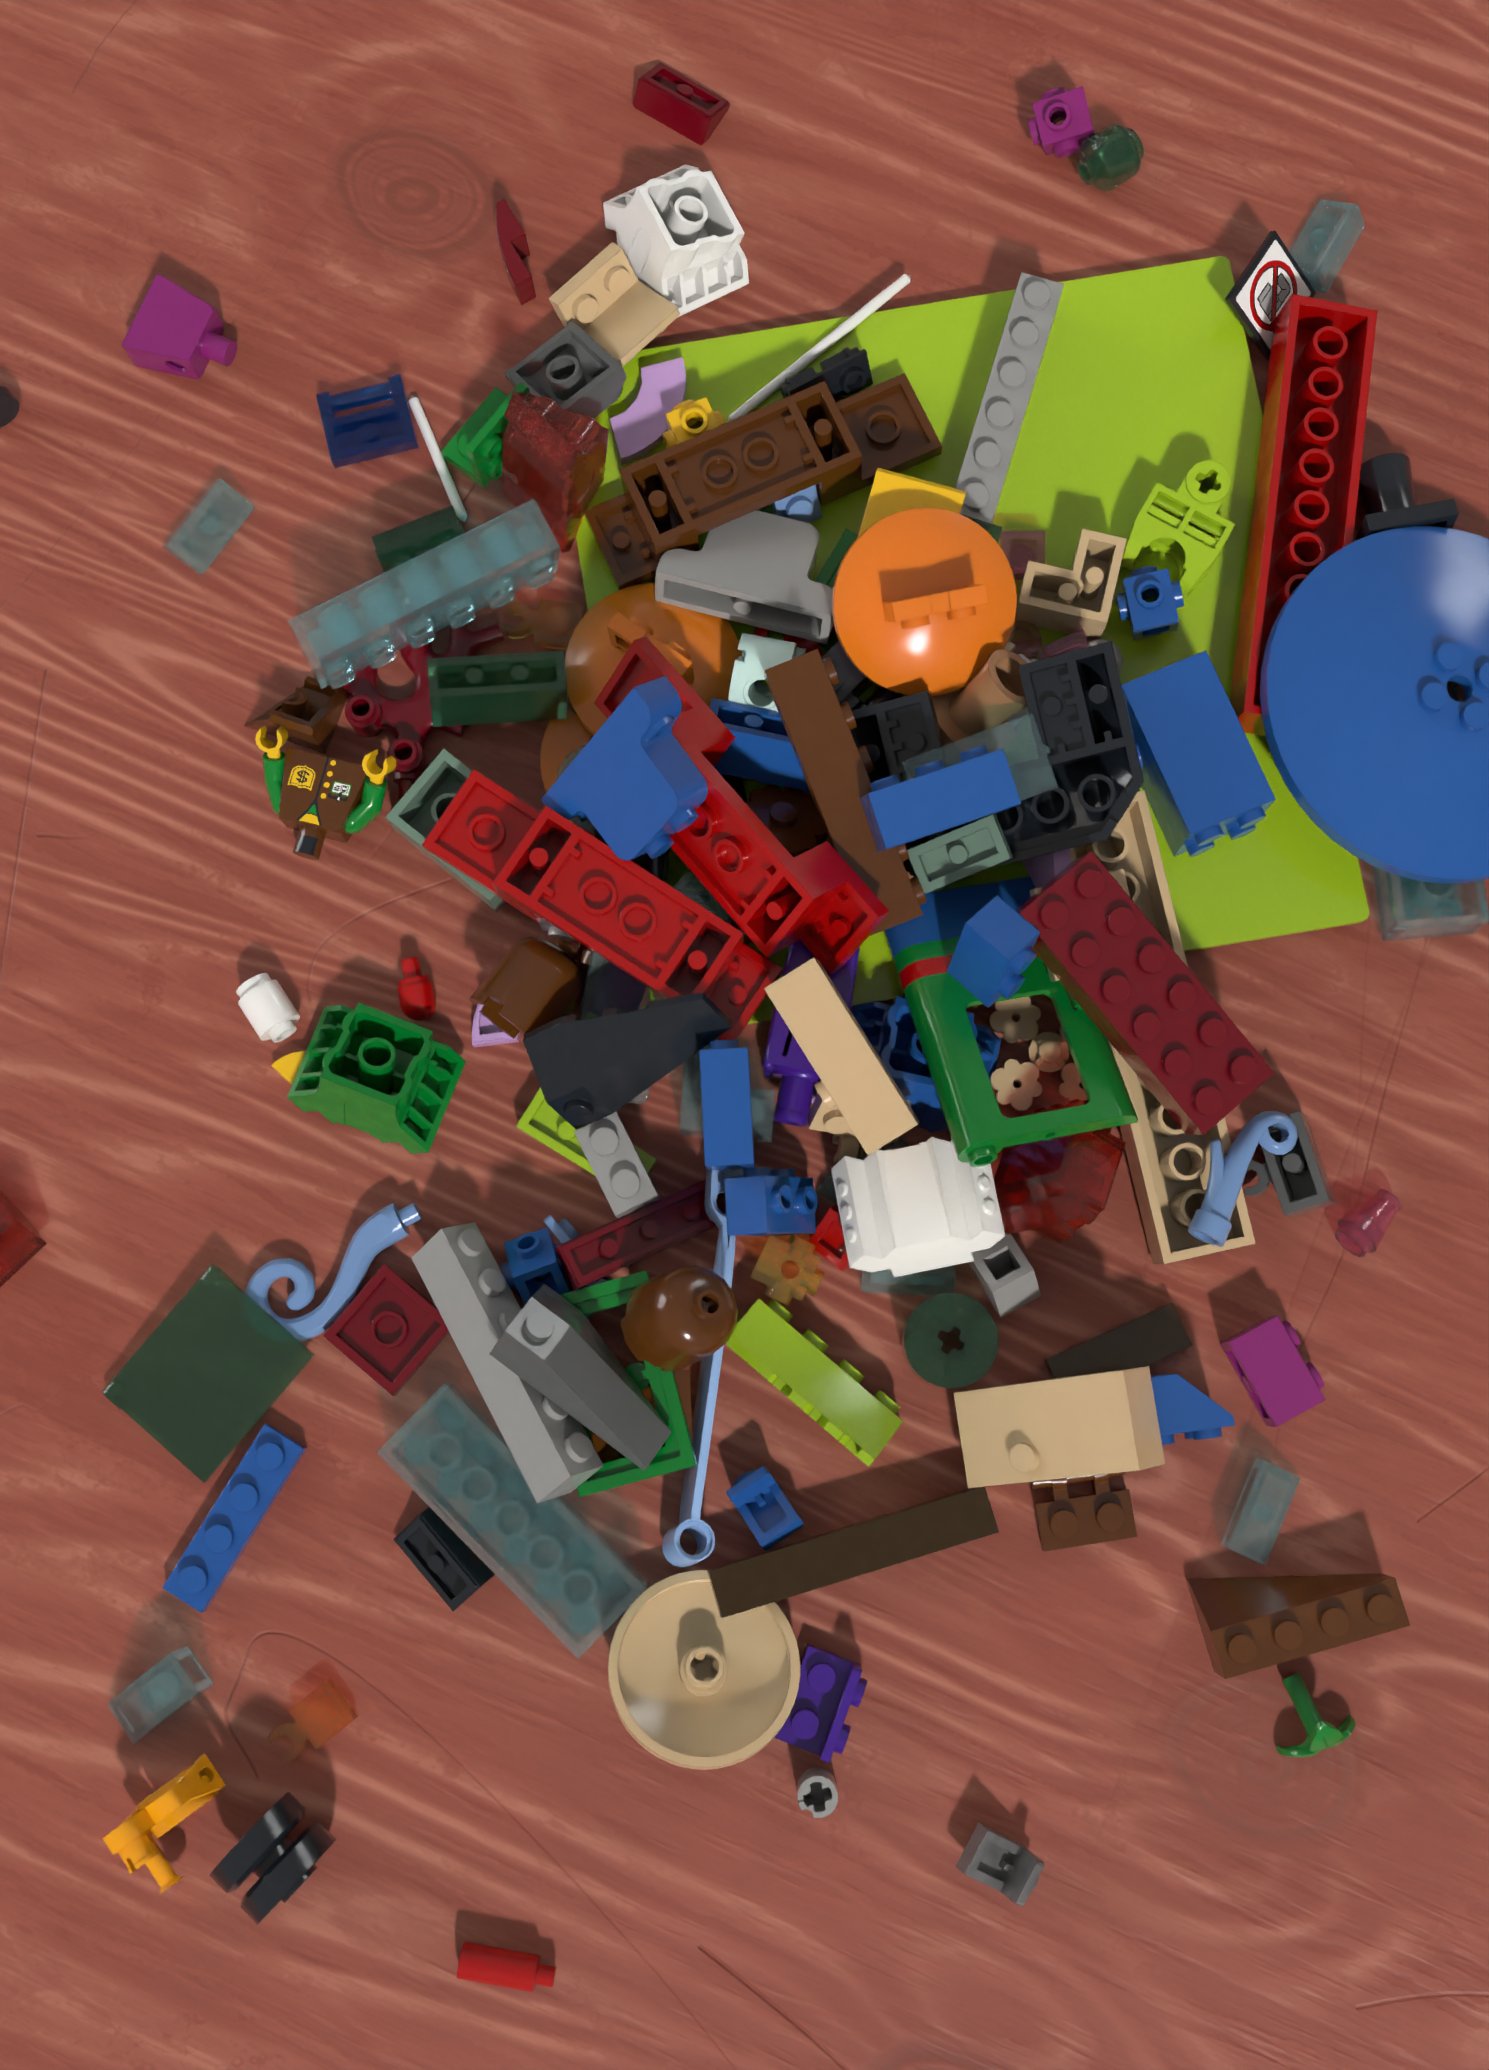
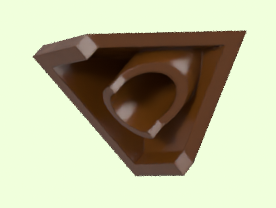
M308 676L304 680L303 687H297L294 693L244 726L258 731L262 726L266 725V734L277 737V729L283 726L288 732L287 741L326 754L349 692L342 687Z

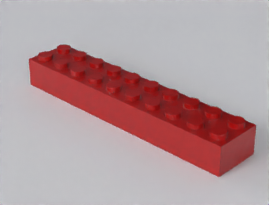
M1292 294L1274 320L1230 693V703L1245 733L1266 736L1260 702L1261 668L1266 644L1281 608L1310 572L1330 555L1353 542L1377 310Z

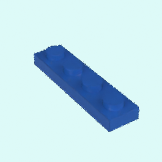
M264 1424L162 1588L199 1612H205L307 1447L270 1424Z

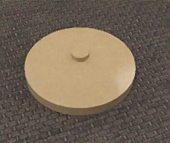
M708 1570L687 1571L667 1577L655 1583L637 1597L626 1610L615 1630L608 1661V1682L611 1698L621 1722L630 1735L654 1756L679 1767L700 1770L732 1766L762 1750L774 1739L789 1717L796 1700L800 1682V1656L797 1641L791 1625L779 1606L773 1602L721 1618L707 1573Z

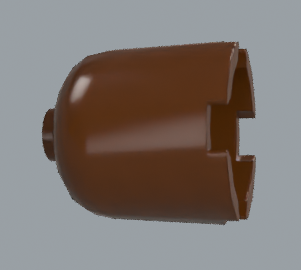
M527 937L519 940L508 951L469 1000L476 1005H484L479 1012L514 1039L519 1032L524 1035L559 1017L571 1015L586 991V978L581 967L574 961L578 953L566 942L559 938H556L551 943L542 938Z
M692 1265L676 1268L648 1279L632 1290L626 1307V1316L621 1319L625 1343L635 1358L639 1361L646 1360L654 1367L670 1372L684 1369L713 1354L725 1345L736 1328L738 1308L734 1293L723 1277L709 1268Z

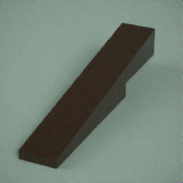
M968 1488L708 1570L707 1573L720 1617L724 1618L998 1533L999 1530L986 1488Z

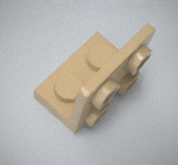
M613 242L549 298L564 327L572 320L620 363L622 367L680 315L676 305L637 279L623 249Z

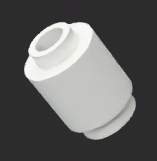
M261 973L248 979L236 990L240 998L238 1005L262 1041L271 1039L273 1043H278L291 1036L297 1030L295 1024L300 1019V1015L277 980H271L267 973Z

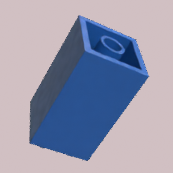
M1206 650L1122 684L1135 741L1137 740L1143 762L1141 769L1144 783L1141 787L1145 790L1147 800L1173 856L1187 851L1189 857H1193L1215 846L1213 841L1229 834L1231 840H1234L1256 829L1255 824L1266 818L1265 811L1276 799Z

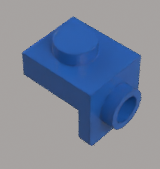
M765 1466L760 1467L758 1470L745 1472L735 1481L734 1486L726 1492L765 1552L804 1526V1523L777 1481Z

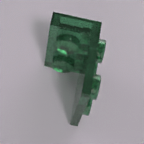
M453 505L371 537L376 548L377 558L392 589L416 586L428 575L439 571L451 572L457 570L467 560L474 558Z

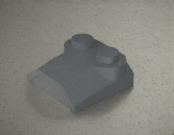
M572 320L567 323L566 327L512 369L504 372L506 378L515 388L520 382L529 387L533 407L545 418L550 430L560 435H568L580 430L617 401L627 378L622 365Z

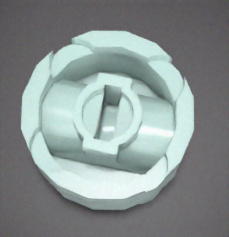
M742 633L738 649L743 650L742 656H739L734 662L728 701L778 711L768 686L763 685L759 680H765L764 671L766 669L805 654L806 649L797 647V643Z

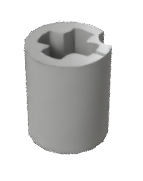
M813 1767L806 1770L800 1776L797 1783V1798L801 1810H810L813 1818H824L835 1810L838 1803L837 1783L834 1776L828 1770L821 1767Z

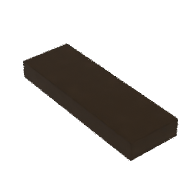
M1169 1303L1044 1361L1052 1378L1055 1379L1145 1367L1193 1345L1173 1303Z

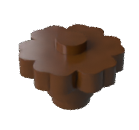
M773 784L753 789L750 792L749 800L745 801V803L793 857L826 842L827 833L811 794L794 788H788L783 791L780 787Z

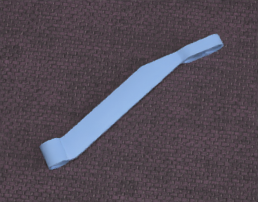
M706 1168L705 1212L719 1229L713 1271L723 1277L731 1288L736 1236H727L726 1214L719 1210L716 1198L719 1193L725 1192L724 1179L743 1177L742 1169L734 1171H708ZM724 1345L700 1362L692 1419L693 1448L698 1465L685 1469L679 1524L668 1530L662 1542L663 1554L667 1561L673 1566L680 1568L690 1567L709 1557L715 1545L713 1530L705 1521L700 1520ZM682 1532H688L694 1536L697 1542V1550L694 1555L687 1554L680 1545V1535Z

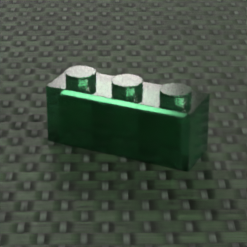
M564 651L427 659L433 727L567 719V681Z

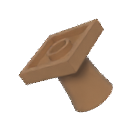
M1002 649L994 651L967 686L951 693L932 696L945 755L953 765L961 763L960 753L983 745H987L988 751L991 753L1004 749L1020 735L1007 720L1015 713L1027 707L1018 666L1027 664V662L1016 653Z

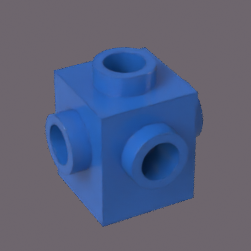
M1146 566L1130 572L1131 577L1123 579V593L1116 594V600L1121 621L1129 619L1133 641L1178 631L1179 618L1177 608L1184 607L1179 580L1171 582L1169 570L1157 571L1156 566ZM1146 599H1153V600H1155V601H1154V602H1146V601H1144V600H1146Z
M548 1227L523 1234L514 1240L504 1243L508 1262L501 1264L502 1271L510 1289L517 1288L524 1305L544 1283L559 1295L570 1292L565 1270L555 1251V1248L562 1243H554Z

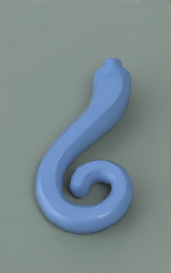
M393 1202L370 1216L353 1235L327 1297L315 1310L301 1317L286 1319L276 1315L268 1303V1290L277 1279L281 1277L290 1278L294 1282L295 1288L287 1298L286 1304L291 1310H301L314 1298L316 1288L312 1272L302 1262L293 1258H278L261 1266L249 1280L245 1291L244 1304L250 1323L261 1334L279 1342L305 1341L327 1331L355 1298L375 1256L387 1247L409 1236L410 1230L408 1226L422 1219L417 1205L412 1203L399 1209Z

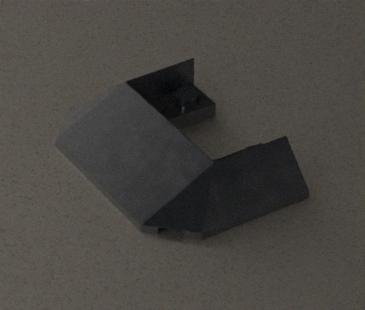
M1112 641L1018 666L1039 759L1009 766L1021 804L995 814L1013 858L993 867L1108 840L1144 783ZM923 691L852 710L857 728L850 731L857 748L865 745L874 767V772L868 774L871 783L893 775H897L899 783L916 778L915 768L938 760H942L944 768L948 767L931 691ZM980 819L905 843L906 849L914 848ZM910 859L903 861L905 870L913 877H917Z

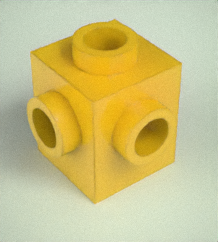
M707 397L697 401L685 400L677 404L671 412L665 414L667 431L662 433L666 448H670L726 424V421L719 409L713 412Z

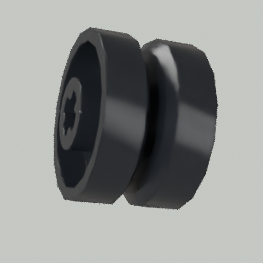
M287 1792L264 1814L209 1875L226 1893L236 1891L253 1873L259 1878L242 1897L240 1906L257 1925L281 1900L285 1903L318 1868L315 1863L336 1841V1838L320 1822L311 1824L294 1842L288 1837L303 1820L306 1808L290 1792Z

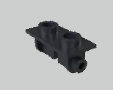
M845 347L841 352L820 362L821 372L816 373L811 367L793 377L786 378L785 384L780 386L779 389L784 399L825 381L835 402L841 401L873 384L867 351L865 349L860 351L858 347L851 350Z

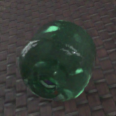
M1117 123L1108 125L1083 141L1079 149L1080 161L1077 163V169L1081 179L1087 185L1092 184L1096 189L1103 192L1111 191L1130 180L1138 173L1141 167V160L1144 155L1141 139L1133 129L1126 128Z

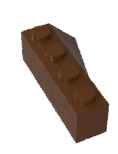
M1381 1573L1211 1579L1186 1578L1213 1670L1224 1679L1410 1626L1396 1579Z

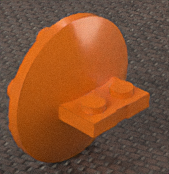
M915 508L897 512L884 517L866 529L853 542L843 557L835 577L832 593L833 622L840 644L848 658L862 674L874 683L904 695L931 691V696H938L967 686L994 651L1004 650L1013 629L1017 608V594L1013 572L1008 559L996 540L971 519L956 512L938 508Z
M655 583L629 586L606 596L596 603L580 620L570 638L566 651L564 665L565 684L571 705L578 719L593 736L606 722L607 718L594 702L632 642L645 636L708 707H710L711 698L728 701L735 659L737 660L739 656H742L741 650L738 649V639L729 621L724 618L655 601Z

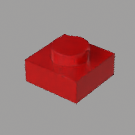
M834 1205L829 1208L816 1228V1233L812 1234L806 1244L843 1272L849 1269V1262L838 1205Z

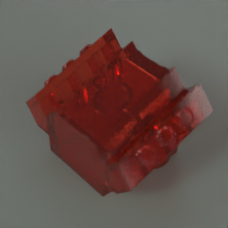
M513 391L504 417L509 422L503 435L502 474L506 477L501 493L562 553L569 552L582 522L584 511L588 508L595 493L604 481L609 429L601 426L590 416L575 414L561 408L554 400L548 397L535 396L531 393H528L525 397L522 392Z
M1088 1099L1067 1101L1065 1105L1061 1103L1051 1105L1047 1110L1045 1108L1032 1110L1031 1114L1027 1115L1085 1105L1088 1103ZM1110 1127L1050 1140L1004 1147L994 1177V1183L1005 1235L1033 1230L1060 1243L1063 1240H1069L1084 1224H1091L1099 1213L1105 1210L1126 1142L1110 1134L1112 1129Z

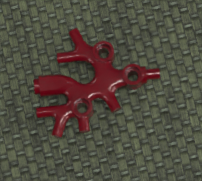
M407 599L403 601L402 607L398 609L397 642L399 651L405 664L416 677L415 690L405 699L396 700L388 698L378 687L379 642L375 640L361 641L360 666L355 671H347L329 662L326 663L322 670V679L344 688L351 694L352 697L345 705V716L358 735L365 738L375 737L384 728L390 729L394 733L396 740L390 744L387 758L393 756L396 759V767L393 770V782L398 784V802L428 767V758L423 751L428 734L432 730L440 729L461 738L467 729V721L451 715L445 710L442 703L444 695L448 693L451 696L461 697L470 693L475 685H497V668L476 667L472 664L471 657L474 653L485 647L504 641L498 624L479 631H470L468 629V603L463 601L451 602L449 648L441 654L435 653L431 646L433 612L429 609V603L421 599ZM460 668L456 674H448L451 669ZM363 709H369L366 715L358 716ZM412 752L409 759L400 760L404 753Z

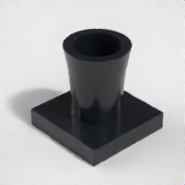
M1389 453L1374 457L1361 464L1358 500L1365 516L1355 541L1371 534L1396 528L1412 526L1453 528L1459 515L1454 499L1421 505L1417 504L1412 481L1411 462L1408 456L1401 453Z

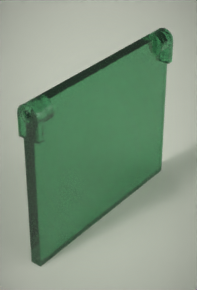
M211 1264L119 1373L102 1390V1393L205 1483L315 1354L239 1288L219 1267Z

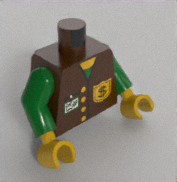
M266 725L262 726L256 733L255 740L257 746L266 752L263 754L264 781L273 811L279 815V819L287 828L299 831L293 849L294 854L311 860H319L325 838L347 842L352 834L359 833L381 813L388 783L384 776L392 772L396 767V759L393 756L385 759L382 769L376 763L377 749L364 757L362 765L287 747L285 754L280 750L288 740V732L283 726L277 729L278 742L276 743L271 742L267 738Z

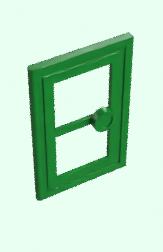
M645 1270L560 1295L581 1310L584 1315L627 1304L630 1300L629 1295L631 1291L650 1279L648 1271ZM644 1360V1364L633 1363L627 1366L625 1370L641 1391L646 1390L650 1386L656 1411L672 1432L664 1442L665 1447L660 1448L645 1470H642L626 1457L603 1463L602 1468L577 1487L579 1497L698 1465L674 1371H662L661 1368L654 1367L646 1360ZM582 1424L585 1432L587 1433L589 1439L593 1444L590 1430Z

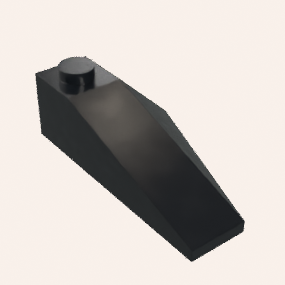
M702 992L649 1001L646 1009L620 1013L619 1008L614 1007L603 1009L602 1016L579 1020L576 1014L562 1016L525 1033L523 1042L546 1103L577 1130L619 1110L699 1050L710 1044L709 1042L714 1041L729 1030L732 1021Z

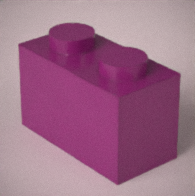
M1278 1316L1267 1317L1220 1343L1266 1426L1277 1427L1326 1400L1320 1390L1324 1387V1382L1315 1366L1311 1362L1305 1364L1296 1348L1300 1345L1299 1337L1287 1320L1281 1322Z

